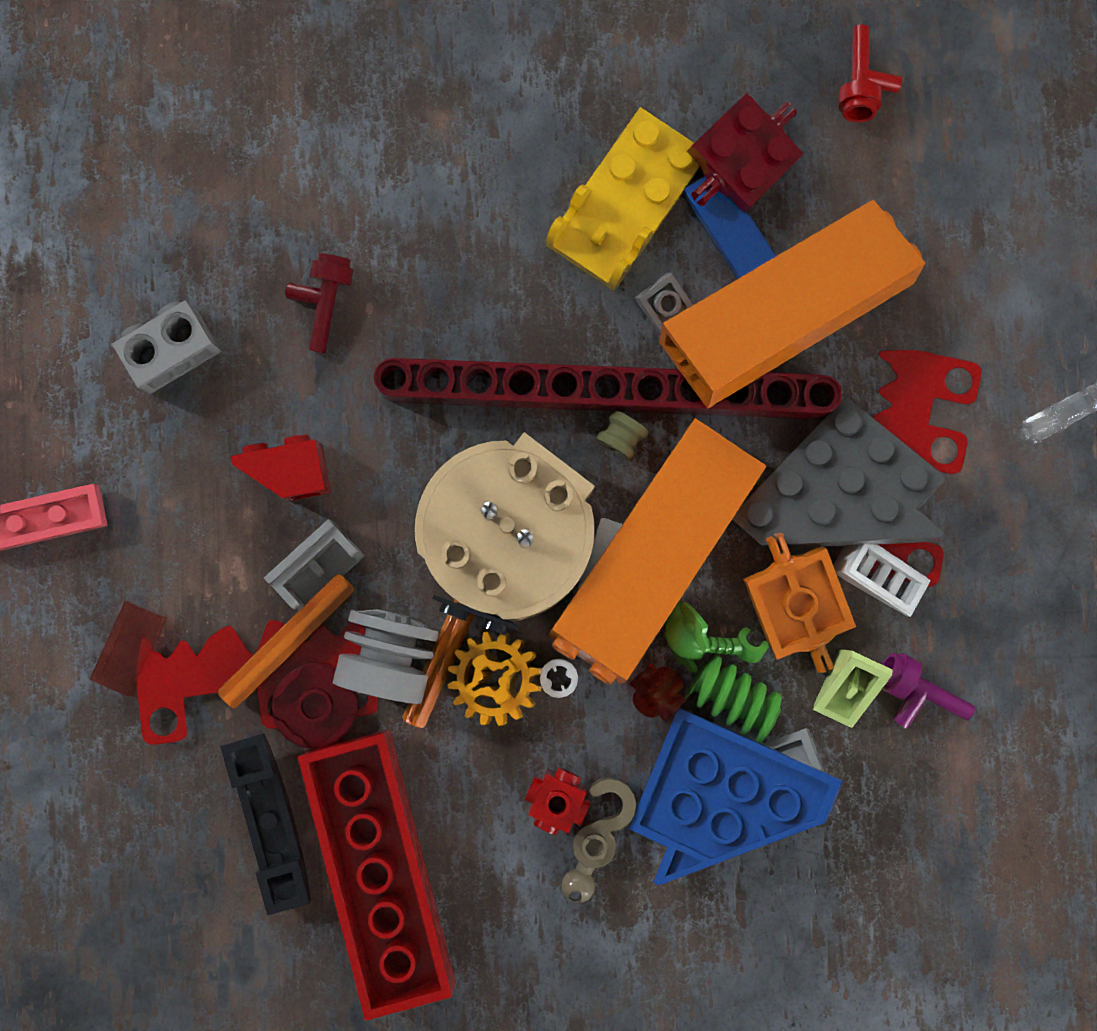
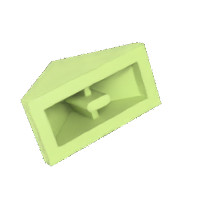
M839 649L833 661L834 668L829 670L814 703L813 710L852 728L891 678L893 670L854 651Z

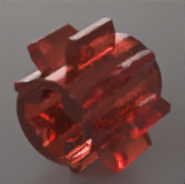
M650 664L630 682V685L636 689L632 698L634 706L646 717L655 718L659 715L662 720H666L672 712L675 713L686 701L679 694L684 685L680 676L668 667L656 669L653 664Z

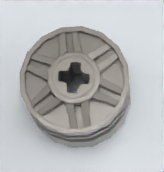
M380 609L351 610L348 621L367 626L365 634L345 631L344 638L362 646L360 654L339 655L333 684L379 698L421 704L428 675L421 670L411 667L412 658H433V651L416 646L417 638L437 642L439 630L428 627L417 618Z

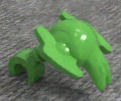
M680 600L666 620L664 637L668 647L680 665H684L691 673H697L698 671L694 660L701 659L705 653L737 655L743 661L756 663L761 660L769 648V643L766 640L759 647L750 645L746 637L751 630L747 627L743 628L736 638L707 637V623L687 602L680 603Z

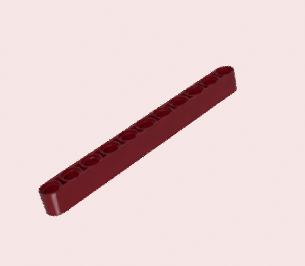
M389 358L379 363L373 376L374 384L387 400L395 403L589 411L617 410L619 412L820 419L836 409L842 399V389L837 380L831 376L820 374L768 372L741 388L744 393L742 403L734 404L725 398L708 409L701 400L690 402L683 398L681 386L688 383V381L679 369ZM396 371L403 372L406 375V380L401 388L398 390L385 388V380L389 374ZM436 373H442L449 377L448 385L439 392L427 389L428 379ZM476 375H485L492 382L486 392L477 394L469 390L470 380ZM524 376L533 381L534 388L530 393L517 395L512 392L510 386L517 377ZM560 378H568L575 383L576 391L571 396L561 397L552 389L553 384ZM601 380H611L617 385L618 394L613 398H602L595 391L596 384ZM646 381L655 383L660 389V397L655 400L642 398L638 393L639 384ZM776 386L784 391L786 396L784 405H774L769 401L766 394L768 387ZM811 388H819L826 393L828 398L826 407H818L812 403L809 396Z

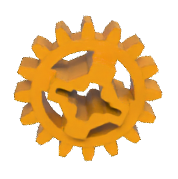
M483 632V643L481 644L475 638L467 639L470 650L468 652L464 650L455 651V655L461 660L460 665L448 667V671L457 675V681L447 684L448 689H458L460 693L453 701L454 705L465 703L468 705L465 712L466 718H473L480 713L481 725H489L493 716H495L498 726L507 724L508 713L515 720L521 719L523 715L520 706L534 707L535 702L529 697L530 692L541 691L542 686L533 682V676L541 674L542 668H531L529 663L536 657V653L530 651L523 654L521 650L524 647L525 641L522 639H517L512 644H509V633L506 636L500 634L497 642L492 632ZM489 650H503L513 657L505 661H498L493 654H490ZM473 664L475 672L473 681L469 683V671ZM490 670H507L498 680L500 687H482L492 677ZM522 673V684L517 694L514 689L516 677ZM485 696L493 697L501 707L493 708L479 702L478 699Z

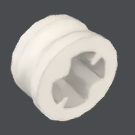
M559 658L546 663L540 674V683L543 690L551 697L556 698L566 697L571 694L578 683L577 670L572 663ZM556 666L567 668L566 676L571 678L568 687L565 688L564 685H561L562 690L551 688L552 680L546 677L551 668L555 672L557 671Z

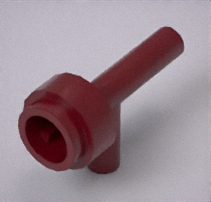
M318 252L317 259L312 260L309 277L321 280L320 288L291 282L286 286L285 296L287 299L317 305L309 346L310 351L326 353L338 284L351 286L354 271L353 268H350L351 259Z

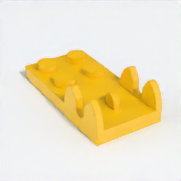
M640 107L586 185L581 184L576 189L565 215L555 219L547 234L546 246L615 292L677 203L683 190L688 187L701 168L686 152L694 142Z

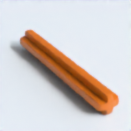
M341 574L333 576L219 689L218 694L221 699L232 708H237L354 593L353 585Z
M454 599L453 602L461 604L460 602ZM468 614L466 621L447 615L437 642H435L432 649L434 652L433 658L427 660L423 672L428 675L422 703H408L402 716L406 723L417 728L426 726L449 674L448 667L453 665L456 658L455 651L460 649L474 615Z

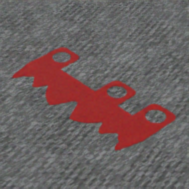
M920 350L878 352L881 359L892 364L891 367L897 374V379L879 388L878 391L883 398L893 404L892 407L875 414L872 418L936 470L949 474L958 473L963 467L967 448L966 436L962 432L928 425L934 398L966 405L972 404L976 400L982 375L980 366L974 362ZM954 368H963L972 377V386L964 394H954L946 386V375ZM948 437L956 443L958 454L955 460L948 464H942L932 457L931 446L936 439ZM930 542L877 544L906 564L909 555L913 551L918 549L928 551L934 558V568L930 574L925 576L931 580L928 587L938 583L944 558V551L938 544ZM839 550V551L836 552L835 554H836L837 556H839V554H840V552H841L842 550ZM875 561L869 572L870 574L875 573L880 565L879 561ZM891 569L887 578L892 579L896 571ZM908 578L904 579V582L910 583L911 581Z
M269 620L256 652L285 624L280 621ZM349 621L348 626L343 628L340 635L335 636L321 624L311 634L309 641L305 640L257 688L260 719L263 726L269 729L277 728L273 716L268 711V701L282 677L300 665L318 662L337 667L340 654H360L362 646L346 640L344 635L345 631L365 634L363 625ZM228 625L209 637L197 656L189 644L182 640L167 659L159 652H154L150 641L143 637L138 658L136 683L142 737L147 744L157 745L183 740L187 734L184 697L218 693L219 689L255 654L250 653L246 649L234 628ZM368 695L367 703L362 708L357 709L356 717L374 714L378 708L377 697ZM159 708L171 709L177 716L176 729L166 736L157 735L150 727V717Z

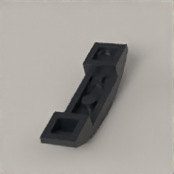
M262 733L221 745L231 787L237 788L259 870L256 872V877L267 916L310 904L311 897L297 827L278 765L265 734Z

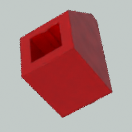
M296 435L285 438L284 445L268 448L267 443L247 445L242 447V454L230 456L233 466L290 502L332 493L323 445L316 439L310 440L309 435Z

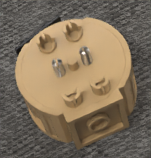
M525 432L514 446L506 440L491 441L472 446L449 459L437 470L427 484L419 501L415 518V541L418 554L425 559L437 583L451 597L461 603L458 604L434 595L432 599L442 603L439 611L464 621L467 620L468 614L483 618L481 627L506 636L509 628L518 631L519 628L518 625L507 621L528 619L557 605L577 584L586 569L592 553L595 532L592 507L587 503V500L591 497L595 486Z

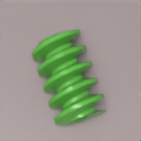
M718 655L712 656L698 670L684 698L697 691L699 694L696 706L701 708L709 700L713 701L712 716L716 717L726 709L728 711L726 720L728 726H731L740 718L743 720L741 734L746 735L755 727L758 729L756 742L762 743L774 727L781 712V694L773 691L765 697L767 688L764 683L759 682L750 688L751 675L744 673L735 679L737 667L729 664L720 671L722 657Z

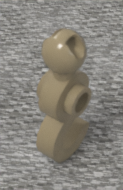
M601 778L590 785L589 790L593 797L609 792L616 793L622 799V807L615 815L599 817L585 823L574 834L572 846L578 864L576 869H572L565 874L561 883L563 895L572 903H584L593 896L596 886L592 876L594 869L605 866L615 855L616 843L612 831L621 830L627 826L635 815L636 801L634 793L628 784L618 778ZM573 891L579 892L580 897L572 899L569 896L570 893Z

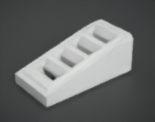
M877 544L844 546L833 564L835 572L839 577L908 617H911L931 581ZM877 560L880 562V565L872 578L869 579L867 576ZM891 569L896 571L886 589L882 588ZM908 578L911 581L899 599L896 597V594L904 579Z

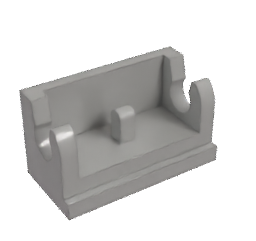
M328 519L270 571L264 579L291 608L300 610L336 574L345 576L366 556L335 522Z

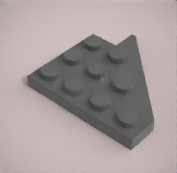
M846 396L837 408L828 414L740 506L731 522L761 549H770L766 538L769 536L774 537V534L777 533L784 534L788 548L939 542L944 537L945 532L918 509L944 483L946 477Z

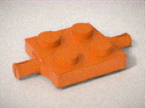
M783 533L774 534V537L769 536L766 538V542H768L775 562L767 569L748 576L743 580L769 643L772 655L778 660L795 652L809 651L817 673L826 672L825 667L831 670L834 668V665L825 645L836 635L853 629L856 625L827 548L820 546L801 555H791Z

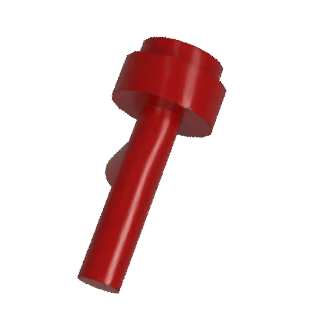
M865 24L856 25L853 28L852 81L840 88L838 100L839 111L843 114V117L848 121L857 123L869 121L876 116L877 111L881 107V90L897 93L902 85L901 76L869 70L870 29Z

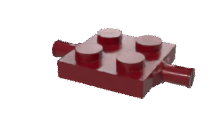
M745 93L686 151L701 166L707 178L691 193L695 201L705 190L707 191L697 202L698 205L705 206L719 191L731 198L745 213L804 154L782 129L797 115V110L793 107L784 117L782 116L792 105L790 102H784L770 116L748 93Z

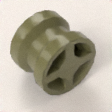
M613 410L609 417L610 425L606 430L600 431L595 440L610 452L631 462L636 454L635 446L639 441L645 440L649 431L626 414Z

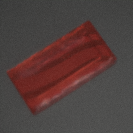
M124 601L89 680L128 697L133 696L137 687L136 678L151 646L154 649L168 617L131 601Z

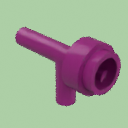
M892 653L883 661L882 665L893 670L891 678L882 688L883 691L898 699L906 698L893 718L899 725L908 729L926 699L964 720H969L975 712L974 705L920 677L922 665L918 660L904 653L898 655Z

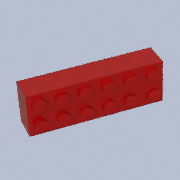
M387 729L327 747H321L298 756L365 1021L452 997L456 979L391 730Z

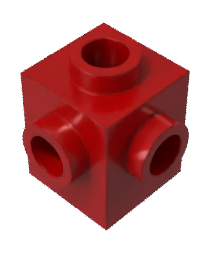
M560 767L557 768L556 772L546 769L542 779L535 776L524 799L531 803L528 815L535 818L533 825L553 835H557L558 830L569 834L573 823L580 826L590 806V801L584 799L587 792L586 786L580 784L582 778ZM555 796L562 797L566 801L565 808L559 812L550 808L549 801Z

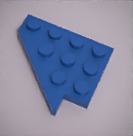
M678 708L628 829L667 847L653 881L657 885H662L826 823L844 780L689 711Z

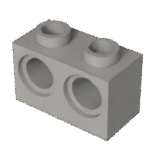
M186 300L181 303L176 301L165 305L158 311L156 318L146 324L138 323L128 327L121 333L122 338L112 343L137 388L148 394H152L222 352L197 309ZM184 325H191L192 332L190 337L183 342H177L176 333L178 329ZM154 346L155 354L153 359L146 364H141V352L146 347Z

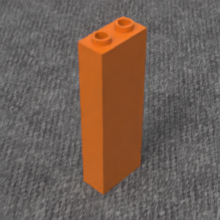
M873 199L663 322L659 343L708 409L913 285L926 263L922 259L917 246L908 242L898 230L893 217L887 211H883Z
M694 418L549 632L548 636L555 640L552 646L571 660L578 656L591 665L589 672L608 685H612L614 681L619 685L627 681L767 466Z

